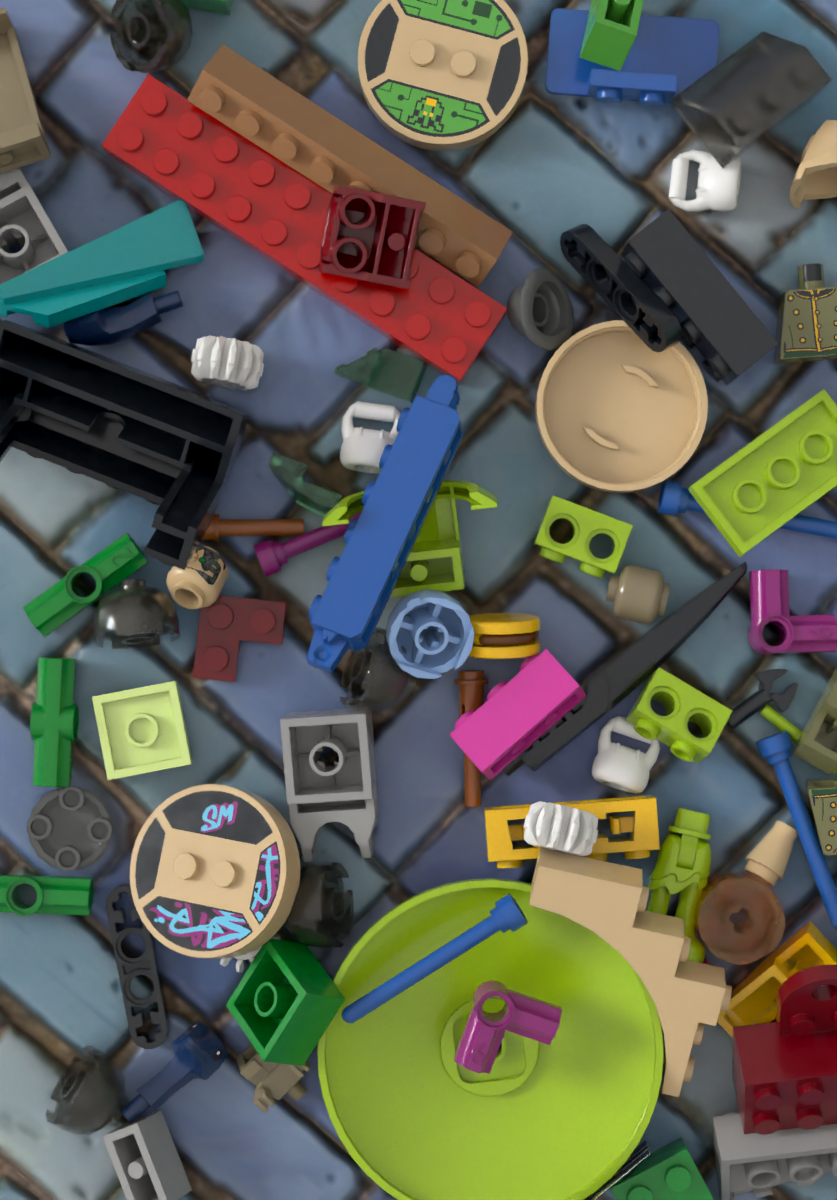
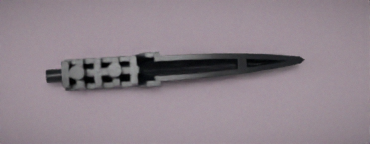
M746 562L687 601L585 681V688L583 689L587 696L503 769L505 774L509 777L525 763L535 772L634 691L698 629L745 575L748 569Z

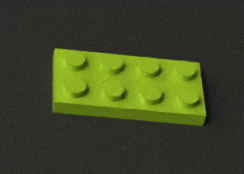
M823 389L689 487V492L739 557L837 486L836 403Z

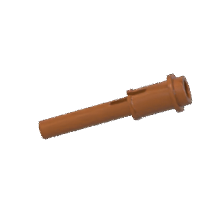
M215 514L202 540L219 541V536H300L304 534V519H219V514Z
M460 670L459 679H454V684H459L458 719L470 710L476 711L484 704V684H488V679L484 678V670ZM464 753V806L480 807L481 771Z

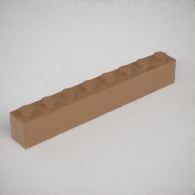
M224 44L221 45L203 68L187 99L190 103L332 194L335 185H341L426 202L418 228L415 247L477 287L481 285L513 233V231Z

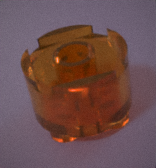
M727 873L715 876L703 888L695 908V931L699 938L716 957L731 964L745 965L768 956L777 948L783 937L785 917L777 896L761 881L747 874ZM742 909V912L747 916V920L745 923L738 922L734 928V923L729 919L730 915L738 913Z

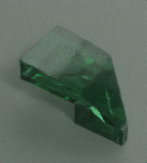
M374 348L366 352L367 355L347 365L342 364L335 369L334 374L413 403L428 364L422 360L387 348L382 350Z
M273 453L269 467L296 503L324 518L341 501V494L304 482L307 475L306 464Z

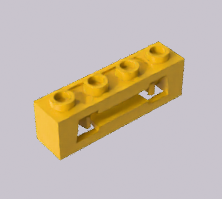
M653 795L550 802L593 813L598 819H607L606 813L632 811L631 816L609 817L610 832H613V834L630 832V837L608 839L605 834H598L592 853L582 857L606 861L608 860L607 853L624 852L625 859H641L650 857V850L660 849L656 797ZM531 804L484 807L487 857L489 862L497 861V868L522 867L523 859L538 858L540 847L530 844L512 845V841L524 840V823L508 825L507 820L525 819L526 815L529 814Z

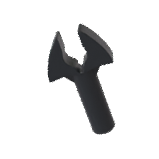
M768 669L755 673L754 676L759 681L757 692L732 709L726 725L731 729H735L768 704L777 705L780 712H785L796 694L798 683H792L782 693L769 694V691L772 689V682L788 672V670Z

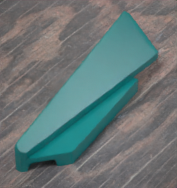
M179 199L0 284V316L7 318L8 315L16 312L30 315L33 317L36 325L50 328L166 287V273L164 270L204 261V252L186 203Z

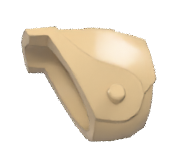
M826 120L815 135L811 136L803 151L801 163L796 170L789 194L794 208L800 209L804 200L837 197V120Z

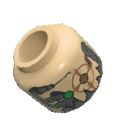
M198 546L185 570L171 566L167 574L166 584L172 598L180 606L187 609L209 607L218 599L227 581L229 571L225 561L216 550L207 546Z

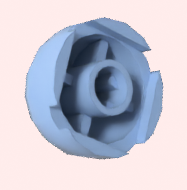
M427 589L410 593L396 603L388 616L386 627L389 651L400 668L416 678L426 679L442 677L441 673L448 672L453 667L456 670L463 665L472 651L475 635L468 613L455 598L442 591Z

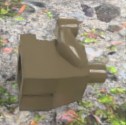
M252 1043L236 1058L240 1074L256 1086L253 1103L264 1113L269 1111V1105L271 1107L275 1105V1099L280 1100L286 1093L295 1101L300 1100L305 1095L307 1088L299 1080L304 1076L302 1073L304 1070L306 1072L310 1070V1064L307 1061L303 1066L264 1062Z

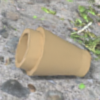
M777 820L772 829L746 856L747 864L743 870L759 882L774 887L777 880L783 879L798 832L791 826Z

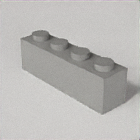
M729 1112L723 1116L713 1117V1147L720 1200H735V1196L753 1191L756 1198L772 1195L773 1186L789 1182L797 1183L798 1188L812 1185L823 1174L833 1172V1175L837 1177V1124L821 1125L810 1130L801 1128L778 1130L766 1135L759 1133L744 1134L740 1112Z

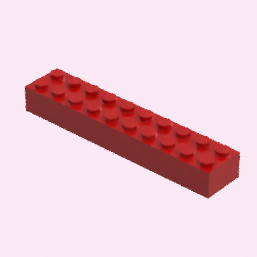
M149 74L101 145L109 157L175 200L182 199L190 210L443 375L450 374L451 377L457 380L459 386L506 316V307L416 248L414 249L409 279L411 283L409 289L320 272L321 245L332 194L190 103L185 97Z

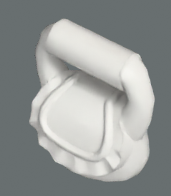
M690 150L679 154L672 161L669 189L670 201L674 206L687 212H700L708 209L724 212L735 209L738 203L741 180L740 158L731 154L714 155L699 150ZM689 161H695L700 164V168H698V184L695 190L696 199L686 201Z
M360 401L349 406L342 418L341 426L343 443L340 449V461L345 468L358 472L380 474L381 468H379L381 455L388 444H394L399 433L397 431V423L401 413L395 406ZM353 417L391 422L394 425L390 432L384 431V429H365L362 426L359 428L354 427Z
M617 716L610 719L600 731L598 754L592 764V776L596 781L604 785L638 794L643 792L648 784L649 771L656 763L660 753V741L644 738L634 730V725L625 721L626 718ZM613 731L651 745L648 751L644 753L640 749L635 750L620 745L619 742H611V732Z

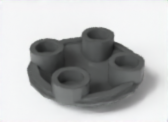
M69 786L56 788L39 800L32 809L27 823V832L30 844L40 859L51 867L68 872L84 869L101 858L109 847L113 826L111 814L101 798L90 790Z

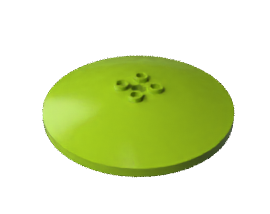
M496 878L469 879L447 883L415 895L388 911L369 927L347 954L333 979V982L345 997V1001L318 1042V1074L322 1096L330 1120L351 1157L367 1176L397 1200H584L610 1180L623 1166L639 1144L651 1120L659 1095L664 1057L662 1028L654 1001L640 976L615 948L596 933L563 915L529 905L531 883ZM509 893L513 896L528 921L526 925L515 932H512L511 929L505 933L501 930L356 1022L346 1023L343 1020L342 1011L345 1007L491 916L490 910L496 907L495 902ZM491 980L499 981L510 990L562 1008L560 1024L555 1038H553L550 1045L505 1030L501 1041V1049L496 1055L490 1074L477 1073L454 1062L458 1045L473 1006L474 992L482 983ZM490 997L484 1002L482 1008L488 1013H497L503 1009L505 1001L500 997Z

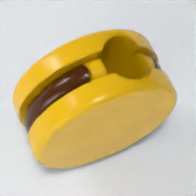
M524 613L469 615L475 634L469 657L512 659L530 657L540 653L541 641L538 640L540 618L538 616Z

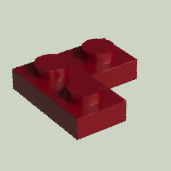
M219 595L218 599L211 606L201 608L193 678L236 682L241 640L283 645L287 603Z

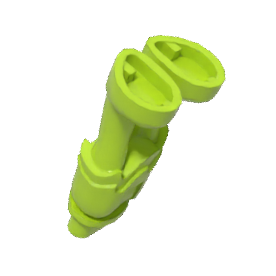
M678 808L674 826L668 825L667 830L669 834L660 847L655 868L649 877L651 880L648 887L649 891L652 890L646 911L667 915L671 894L680 892L675 917L684 919V936L691 937L687 960L703 963L705 946L695 937V921L703 888L708 884V877L710 875L711 848L707 840H711L712 835L707 834L711 815Z

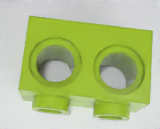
M553 495L550 498L533 545L541 548L539 556L563 564L565 557L581 563L579 571L603 579L605 572L615 574L633 525ZM565 520L571 525L573 535L568 543L559 544L551 538L549 529L554 521ZM595 535H604L612 543V552L605 559L596 558L590 551L589 544Z
M658 667L647 679L625 721L634 725V730L644 738L650 740L657 739L671 747L670 750L676 757L687 762L694 761L699 763L711 753L732 710ZM650 701L660 702L665 707L666 716L656 714L651 708ZM688 722H693L701 728L702 738H697L689 732Z

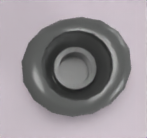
M545 267L534 269L527 276L525 282L511 292L507 303L508 319L512 327L520 335L529 338L536 346L546 350L559 349L571 337L574 327L573 306L563 283L552 271Z

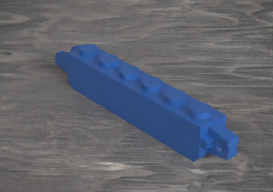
M440 374L439 377H436L426 397L423 398L416 395L411 407H405L401 412L397 423V431L399 433L393 445L388 444L385 447L379 463V468H381L380 474L376 482L370 481L362 497L364 508L358 520L352 519L347 527L344 537V543L347 544L340 558L334 557L328 568L326 580L329 583L323 595H317L311 604L308 618L311 620L310 624L314 634L306 660L309 665L333 673L348 649L356 652L366 648L463 439L461 421L456 411L460 401L459 391L457 392L458 385L457 380L451 377L450 374Z

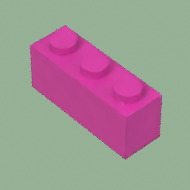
M547 649L540 655L537 654L525 659L519 667L520 672L508 683L503 681L497 684L488 693V701L476 711L470 710L463 714L454 725L456 729L449 734L490 781L587 696L580 685Z

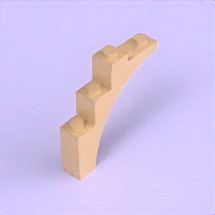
M540 847L531 883L529 905L563 915L590 929L615 948L640 976L655 1003L664 1032L665 1051L662 1071V1094L679 1097L683 1081L690 1082L692 1078L695 1058L690 1056L693 1044H701L705 1024L716 1026L720 1010L725 1012L728 1010L732 986L726 985L725 969L687 960L691 937L684 936V919L645 911L649 887L643 886L642 869Z

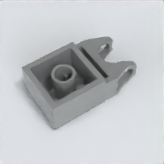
M20 168L0 173V284L68 252ZM18 243L22 249L17 253H12L10 247Z
M371 707L286 713L280 719L287 805H289L290 825L301 845L303 862H312L313 858L316 857V842L319 837V829L329 822H340L348 826L354 833L355 840L360 847L361 858H371L374 854L373 831L380 812ZM326 747H331L333 751L338 753L334 764H329L328 757H321L320 752H323Z

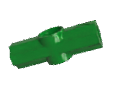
M125 533L81 566L72 568L66 577L29 602L23 609L34 627L43 637H46L89 605L100 601L106 593L149 562L137 543L128 533ZM84 573H90L96 580V589L88 597L81 596L76 589L77 579Z
M38 658L37 699L33 703L30 719L31 739L35 740L33 785L42 787L71 786L73 742L77 739L79 726L78 704H75L77 659Z
M35 873L24 875L0 874V912L15 913L21 916L33 913L92 914L94 900L92 877L40 876ZM21 884H30L35 888L37 892L35 904L28 905L20 900L18 888Z

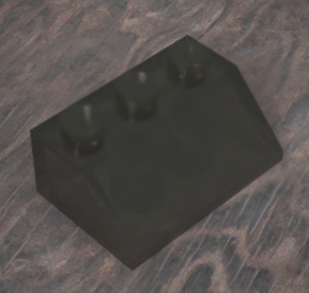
M763 31L670 101V104L719 165L724 168L810 103L832 79L805 46Z

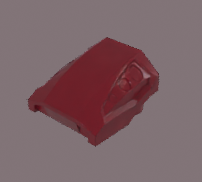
M335 185L324 228L319 271L409 289L411 283L409 280L417 233L426 202Z

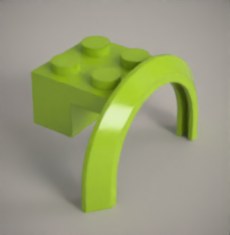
M443 480L390 597L407 596L410 593L424 589L442 592L464 589L465 574L456 499L470 502L471 510L498 507L497 496L472 482ZM364 491L342 499L324 516L322 526L349 524L350 518L356 513L361 512L364 508L362 505Z

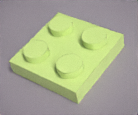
M177 680L92 697L108 780L193 764Z

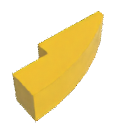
M809 921L766 958L732 991L727 1012L720 1010L717 1022L732 1038L733 1027L770 1023L776 1018L777 994L781 985L789 977L804 969L819 965H836L837 949Z

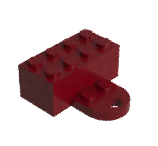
M837 965L814 966L789 977L778 990L776 1022L733 1027L732 1078L744 1134L759 1133L766 1135L778 1130L794 1128L810 1130L821 1125L837 1124Z

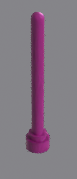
M361 512L356 513L355 515H353V516L350 518L349 523L351 522L352 519H357V520H358V518H359ZM349 524L322 526L281 544L278 540L270 543L268 539L253 545L265 576L267 577L282 571L280 566L288 564L286 559L344 536Z

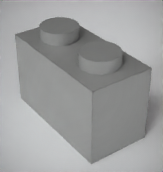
M161 1110L138 1118L131 1124L127 1122L102 1136L127 1200H178L192 1191Z

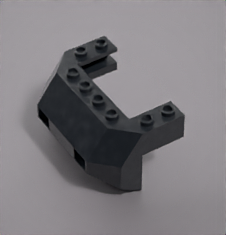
M0 319V462L10 448L14 447L34 458H42L65 467L70 472L83 474L101 481L111 488L124 490L142 497L152 504L160 505L152 523V527L156 528V531L145 547L144 554L158 559L163 564L185 570L211 524L236 460L249 414L216 399L60 338Z

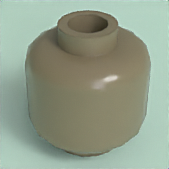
M629 564L622 568L619 577H610L606 601L614 602L613 613L617 618L651 624L657 616H664L670 584L664 582V575L659 570Z

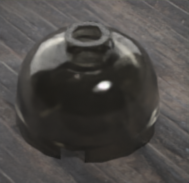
M116 0L111 12V18H117L116 32H110V38L116 57L126 69L141 73L162 72L170 70L185 58L191 46L193 31L189 11L181 0Z
M131 579L120 582V589L109 592L99 602L94 614L95 644L98 647L103 648L104 640H111L112 649L143 648L160 645V636L170 634L171 642L181 637L179 617L172 600L162 590L146 587V581L143 579Z
M376 626L366 648L356 652L350 651L340 687L348 689L347 697H340V702L344 706L358 711H368L369 713L384 712L397 705L404 695L409 696L413 692L417 678L403 671L391 655L385 629ZM401 646V650L404 654H406V648L404 646Z
M320 862L306 865L300 869L299 888L285 925L292 936L306 946L341 948L344 944L340 942V938L349 937L354 916V898L352 890H347L344 893V885L341 878H349L341 863Z
M86 1046L83 1049L88 1054L83 1059L75 1056L70 1061L52 1092L50 1098L57 1101L55 1111L52 1112L48 1109L46 1111L47 1122L64 1131L78 1135H91L103 1129L110 1121L116 1123L122 1116L120 1110L127 1105V1100L123 1098L126 1088L125 1078L118 1063L94 1046Z

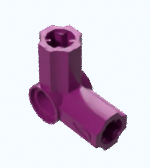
M775 569L749 572L751 627L748 631V640L753 650L763 655L836 651L837 623L835 615L790 616L788 570ZM767 623L774 625L779 631L780 638L775 646L768 645L763 639L762 630Z
M491 980L484 982L474 992L473 1006L458 1045L454 1062L468 1070L490 1074L505 1030L550 1045L553 1038H555L560 1024L562 1008L510 990L499 981ZM490 997H500L505 1001L503 1009L497 1013H488L482 1008L484 1002Z

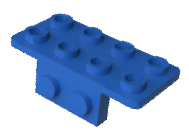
M557 8L551 13L545 88L548 93L597 98V101L603 103H620L622 100L639 101L641 105L652 107L663 106L665 103L708 106L714 100L720 30L719 24L716 21L641 15L635 41L621 70L618 71L579 58L589 15L588 10Z

